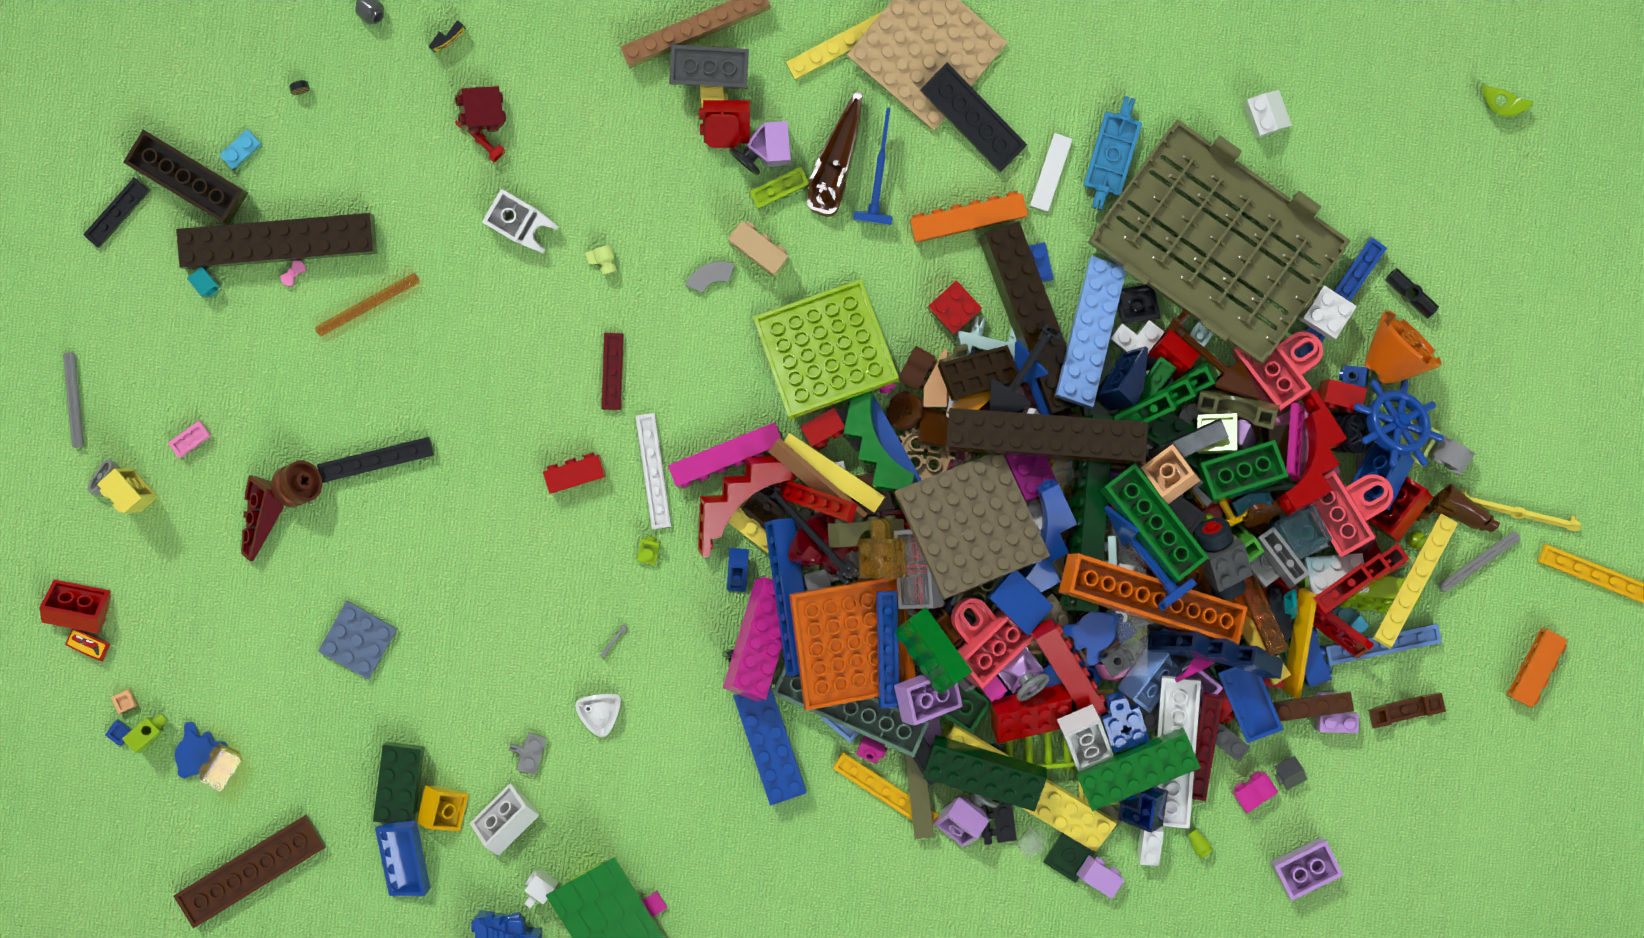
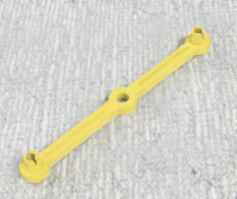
M1464 489L1460 490L1480 507L1510 514L1515 519L1527 518L1564 527L1569 531L1581 530V522L1577 521V516L1576 518L1571 516V521L1527 511L1522 507H1510L1473 498L1467 495V490L1465 492Z

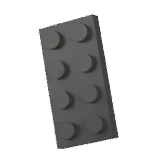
M671 44L669 84L747 89L749 49Z

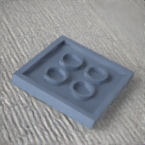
M346 601L318 652L366 679H370L398 628L357 605Z

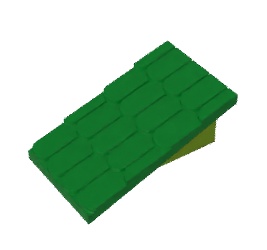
M615 857L597 864L570 879L561 887L546 894L547 899L572 938H665Z

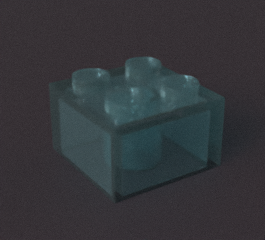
M1308 505L1273 524L1299 559L1332 540L1314 505Z

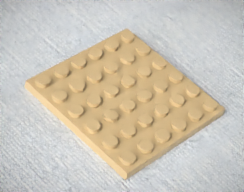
M892 0L846 56L934 131L945 116L919 90L946 62L972 86L1008 42L960 0Z

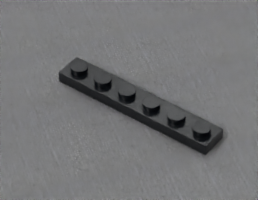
M425 437L317 464V468L322 477V483L434 456L435 454L431 438Z

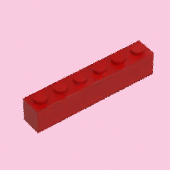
M1051 618L1037 626L1032 631L1035 640L1079 710L1093 704L1098 716L1107 711L1105 707L1107 701L1102 692L1098 694L1096 691L1099 688L1095 680L1088 678L1090 673L1086 666L1080 665L1082 660L1077 651L1072 652L1071 648H1073V645L1069 638L1064 639L1062 636L1065 633L1059 623L1055 624Z

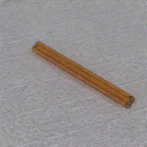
M412 273L317 325L315 327L316 332L319 336H323L418 284L420 282L418 276Z

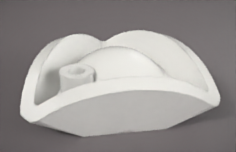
M617 694L592 695L577 700L575 707L580 719L592 733L599 737H606L618 716L621 698Z

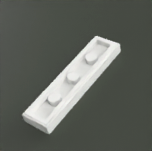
M1056 133L1053 134L1030 207L1045 212L1049 211L1072 142L1071 138Z

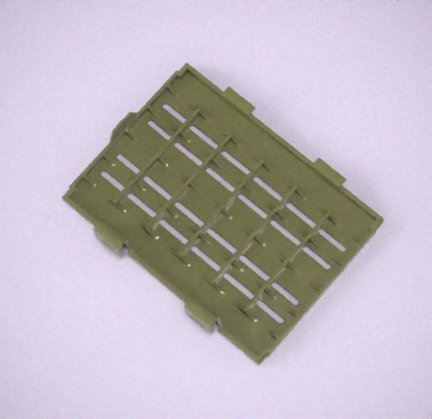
M1176 120L1095 229L1088 244L1120 265L1124 271L1141 283L1148 285L1180 309H1185L1190 313V316L1202 323V326L1223 341L1229 342L1255 362L1262 365L1275 350L1297 317L1304 313L1312 304L1318 288L1345 252V248L1350 243V240L1317 216L1315 217L1322 206L1298 191L1293 196V199L1289 201L1291 198L1238 161L1235 163L1242 150L1219 135L1212 144L1184 123ZM1160 156H1164L1165 158L1173 162L1175 165L1180 167L1183 171L1179 172L1174 167H1172L1164 160H1162ZM1149 171H1153L1161 178L1169 182L1172 186L1168 187L1160 180L1152 176L1149 173ZM1185 173H1188L1191 176H1193L1195 179H1197L1205 186L1210 188L1211 191H1206L1204 188H1202L1194 181L1186 177ZM1174 188L1179 189L1181 192H1183L1191 199L1199 203L1200 207L1195 206L1190 201H1188L1180 194L1175 192ZM1213 193H1217L1222 198H1224L1232 205L1237 207L1239 209V212H1236L1231 207L1226 205L1224 202L1216 198L1213 195ZM1131 201L1133 204H1135L1143 211L1148 213L1150 217L1144 216L1139 211L1131 207L1127 202ZM1202 208H1206L1208 211H1210L1218 218L1228 224V227H1225L1217 220L1209 216L1202 210ZM1244 212L1252 219L1260 223L1262 226L1267 228L1268 231H1263L1261 228H1259L1251 221L1243 217L1241 213ZM1116 217H1121L1129 224L1134 226L1136 229H1138L1139 232H1134L1129 227L1124 225L1122 222L1117 220ZM1152 218H1155L1175 232L1178 237H1174L1152 221ZM1230 228L1236 229L1238 232H1240L1248 239L1256 243L1257 246H1252L1244 239L1239 237L1237 234L1232 232ZM1272 232L1294 247L1296 251L1294 252L1273 238L1270 233ZM1141 233L1145 234L1153 241L1161 245L1163 248L1167 250V252L1164 253L1156 246L1151 244L1149 241L1141 237ZM1180 238L1185 239L1187 242H1189L1197 249L1205 253L1206 257H1202L1193 249L1185 245L1183 242L1180 241ZM1259 248H1263L1265 251H1267L1275 258L1285 264V267H1282L1274 260L1266 256L1264 253L1259 251ZM1301 252L1302 254L1310 258L1312 261L1320 265L1321 268H1316L1311 263H1309L1301 256H1299L1298 253ZM1172 253L1195 269V272L1193 273L1171 258L1169 254ZM1212 258L1214 261H1216L1224 268L1232 272L1235 275V277L1229 276L1220 268L1212 264L1208 259ZM1287 269H1293L1295 272H1297L1305 279H1307L1310 283L1306 284L1301 279H1299L1291 272H1289ZM1197 274H1202L1207 279L1212 281L1214 284L1222 288L1224 292H1219L1217 289H1215L1210 284H1208L1200 277H1198ZM1237 278H1240L1241 280L1249 284L1251 287L1259 291L1261 294H1263V297H1259L1254 292L1249 290L1247 287L1237 281ZM1229 293L1234 298L1239 300L1241 303L1249 307L1252 310V313H1249L1244 308H1242L1234 301L1229 299L1226 296V294ZM1266 298L1270 299L1271 301H1273L1274 303H1276L1278 306H1280L1281 308H1283L1284 310H1286V311L1288 312V314H1287V315L1283 314L1281 311H1279L1278 309H1276L1274 306H1272L1271 304H1269L1268 302H1266L1265 299H1266ZM1255 313H1257L1258 315L1266 319L1268 322L1276 326L1277 330H1273L1271 327H1269L1261 320L1256 318Z

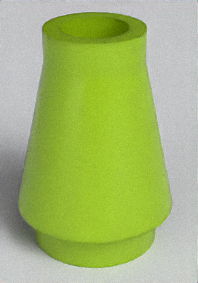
M1197 829L1187 834L1196 856L1198 855L1200 859L1213 851L1212 844Z

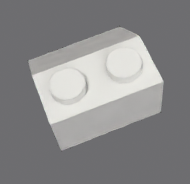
M1279 90L1267 92L1243 102L1255 139L1292 126Z

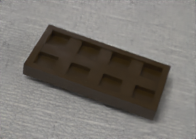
M1008 345L941 362L938 365L951 401L990 391L992 378L1005 386L1011 385L1019 372Z

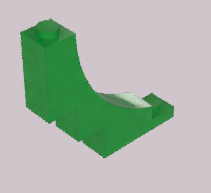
M1205 360L1192 366L1186 374L1170 385L1138 402L1133 407L1116 414L1114 418L1115 420L1152 421L1175 410L1178 404L1195 397L1198 391L1215 384L1218 373L1215 367Z
M869 391L851 398L844 435L846 438L862 440L858 460L860 463L876 466L872 486L878 490L895 492L898 489L914 484L916 476L897 464L883 449L874 426V395Z

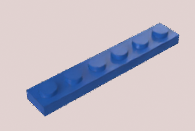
M876 591L879 707H899L894 685L899 684L898 638L894 632L898 628L897 591Z

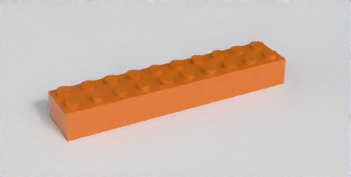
M1079 553L1067 555L1059 593L1181 631H1198L1211 639H1229L1238 645L1248 608L1191 589L1165 610L1161 611L1157 605L1168 593L1163 588L1164 585L1159 579Z

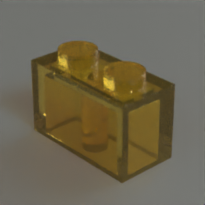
M219 743L217 748L214 747L211 750L207 763L202 764L200 767L199 777L201 782L222 791L241 762L242 757L240 752Z

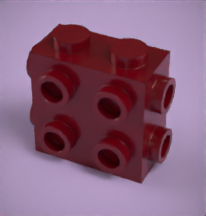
M499 86L461 88L457 95H455L456 106H459L460 112L458 114V123L462 126V131L478 133L480 130L487 129L488 132L499 131V128L505 124L506 113L502 110L503 94L500 92Z

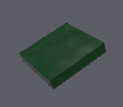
M1061 832L1043 862L1076 883L1079 879L1077 872L1089 855L1093 857L1095 851Z

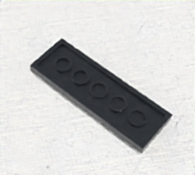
M948 62L919 90L998 172H1002L1027 146L1019 135Z

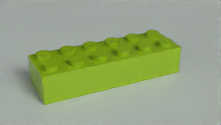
M1386 576L1370 585L1368 592L1357 593L1338 606L1343 609L1354 607L1361 611L1377 610L1379 613H1387L1405 578ZM1307 577L1296 584V586L1309 590ZM1420 596L1418 597L1413 609L1420 603Z

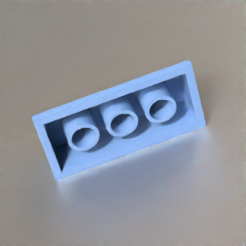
M1163 627L1161 631H1169V630H1167L1165 627ZM1146 648L1127 676L1122 679L1117 689L1150 713L1160 700L1162 676L1177 677L1191 658L1178 666L1171 661L1169 653L1150 652Z

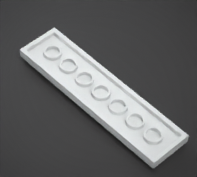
M1162 676L1157 738L1184 727L1193 751L1196 753L1201 679L1185 678L1176 683V677ZM1194 771L1153 787L1151 820L1161 821L1162 826L1190 829Z

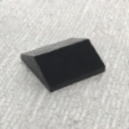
M1148 285L1122 288L1117 307L1122 324L1160 319L1161 316L1154 289Z

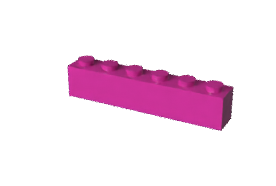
M774 422L668 465L676 487L681 486L683 489L692 485L691 481L695 479L703 481L710 478L709 474L716 471L717 474L728 470L727 466L734 464L737 467L745 464V459L748 457L764 456L762 452L770 450L777 439L780 438L782 440Z

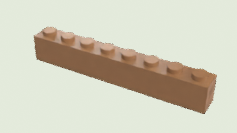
M730 0L625 44L620 48L630 69L670 52L671 44L687 45L770 10V3L768 0Z

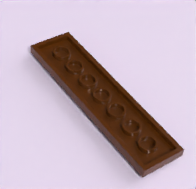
M306 814L186 887L173 897L194 929L326 848V845Z

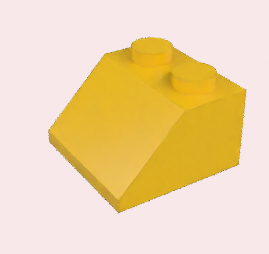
M425 785L417 816V824L431 830L460 831L469 794L444 787Z

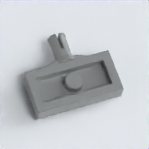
M528 732L526 741L522 746L510 744L508 751L519 753L517 770L533 775L536 774L547 737Z

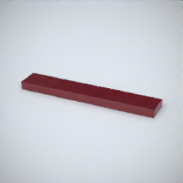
M1206 692L1203 695L1195 753L1201 768L1194 771L1192 799L1206 801L1223 695Z

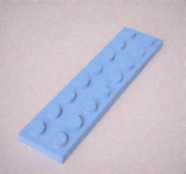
M1094 256L1089 258L1055 393L1057 398L1088 409H1092L1094 406L1126 271L1119 265Z

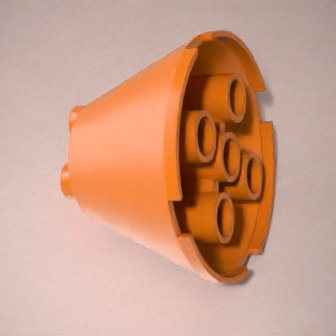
M1385 310L1381 315L1366 355L1365 366L1371 371L1374 370L1379 375V380L1385 385L1388 382L1394 384L1439 368L1442 365L1440 357L1435 358L1433 355L1435 350L1429 342L1404 319L1399 321L1395 318L1396 314L1389 310Z

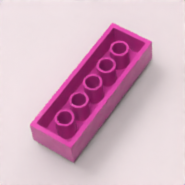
M767 577L755 579L723 685V689L754 701H761L767 699L782 648L773 580Z

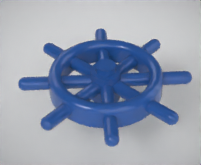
M1407 379L1401 381L1400 391L1388 392L1383 391L1377 380H1371L1370 385L1378 397L1369 407L1359 403L1354 405L1355 411L1367 415L1366 420L1370 434L1364 436L1361 442L1368 444L1375 441L1381 448L1389 452V465L1391 467L1397 466L1398 455L1404 456L1414 453L1422 466H1427L1428 460L1420 448L1426 444L1429 438L1438 442L1444 440L1443 435L1431 431V422L1427 413L1436 407V403L1431 401L1422 405L1418 399L1408 394L1409 381ZM1391 402L1398 403L1397 411L1395 410ZM1382 404L1388 414L1379 411ZM1405 407H1407L1411 412L1406 414ZM1416 418L1418 426L1412 424L1411 421ZM1379 420L1385 421V426L1381 427ZM1409 431L1418 434L1416 441ZM1401 434L1408 445L1400 444Z

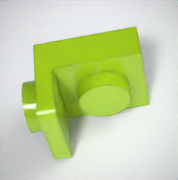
M646 536V539L641 538L636 561L656 565L661 542H657V538Z

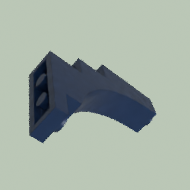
M1150 631L1147 650L1150 652H1167L1173 656L1212 661L1251 672L1262 678L1281 679L1283 659L1258 646H1240L1229 639H1211L1198 631Z

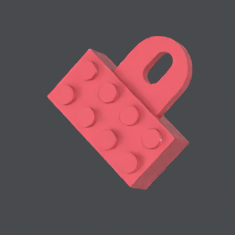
M1297 332L1279 343L1262 365L1237 348L1233 350L1232 356L1237 362L1239 360L1243 362L1245 368L1270 402L1280 405L1277 414L1279 416L1291 407V403H1298L1311 392V386L1302 375L1320 362L1323 346L1314 334ZM1306 343L1313 346V351L1302 358H1298L1294 354L1296 349Z
M1335 470L1324 476L1332 491L1309 506L1341 558L1377 538L1367 520L1386 510L1392 503L1393 488L1384 477L1374 474L1366 475L1346 487ZM1377 485L1384 488V493L1379 498L1371 502L1364 499L1365 492Z
M966 597L960 600L953 608L951 622L956 632L964 641L957 651L973 671L966 676L971 684L981 689L1035 638L1032 632L1029 636L1026 635L1000 609L993 614L980 599ZM967 608H970L976 616V621L972 625L964 617V611Z

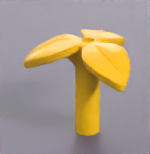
M1227 500L1219 502L1230 527L1242 522L1243 516H1247L1248 508L1242 515L1237 517L1234 516Z

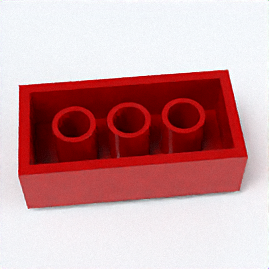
M1064 684L1045 687L1035 696L1025 701H1019L1017 694L990 701L991 729L998 744L1059 730L1060 727L1057 719L1072 713V698Z

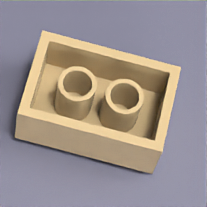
M741 221L728 238V242L775 278L788 261V251L779 244L777 247L774 246L772 239L765 233L760 235L756 232L757 227L749 221L746 223Z

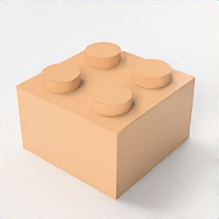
M1173 444L1141 467L1158 493L1168 504L1201 481Z

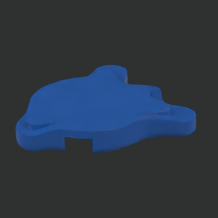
M1091 612L1082 617L1078 623L1064 626L1063 631L1065 635L1074 639L1075 649H1087V663L1095 666L1099 661L1101 652L1109 648L1115 640L1119 616L1115 612Z
M187 722L184 725V738L175 750L178 775L181 778H188L191 775L205 772L213 764L214 758L219 753L225 752L228 749L227 743L215 741L209 731L204 732L200 736L194 722Z

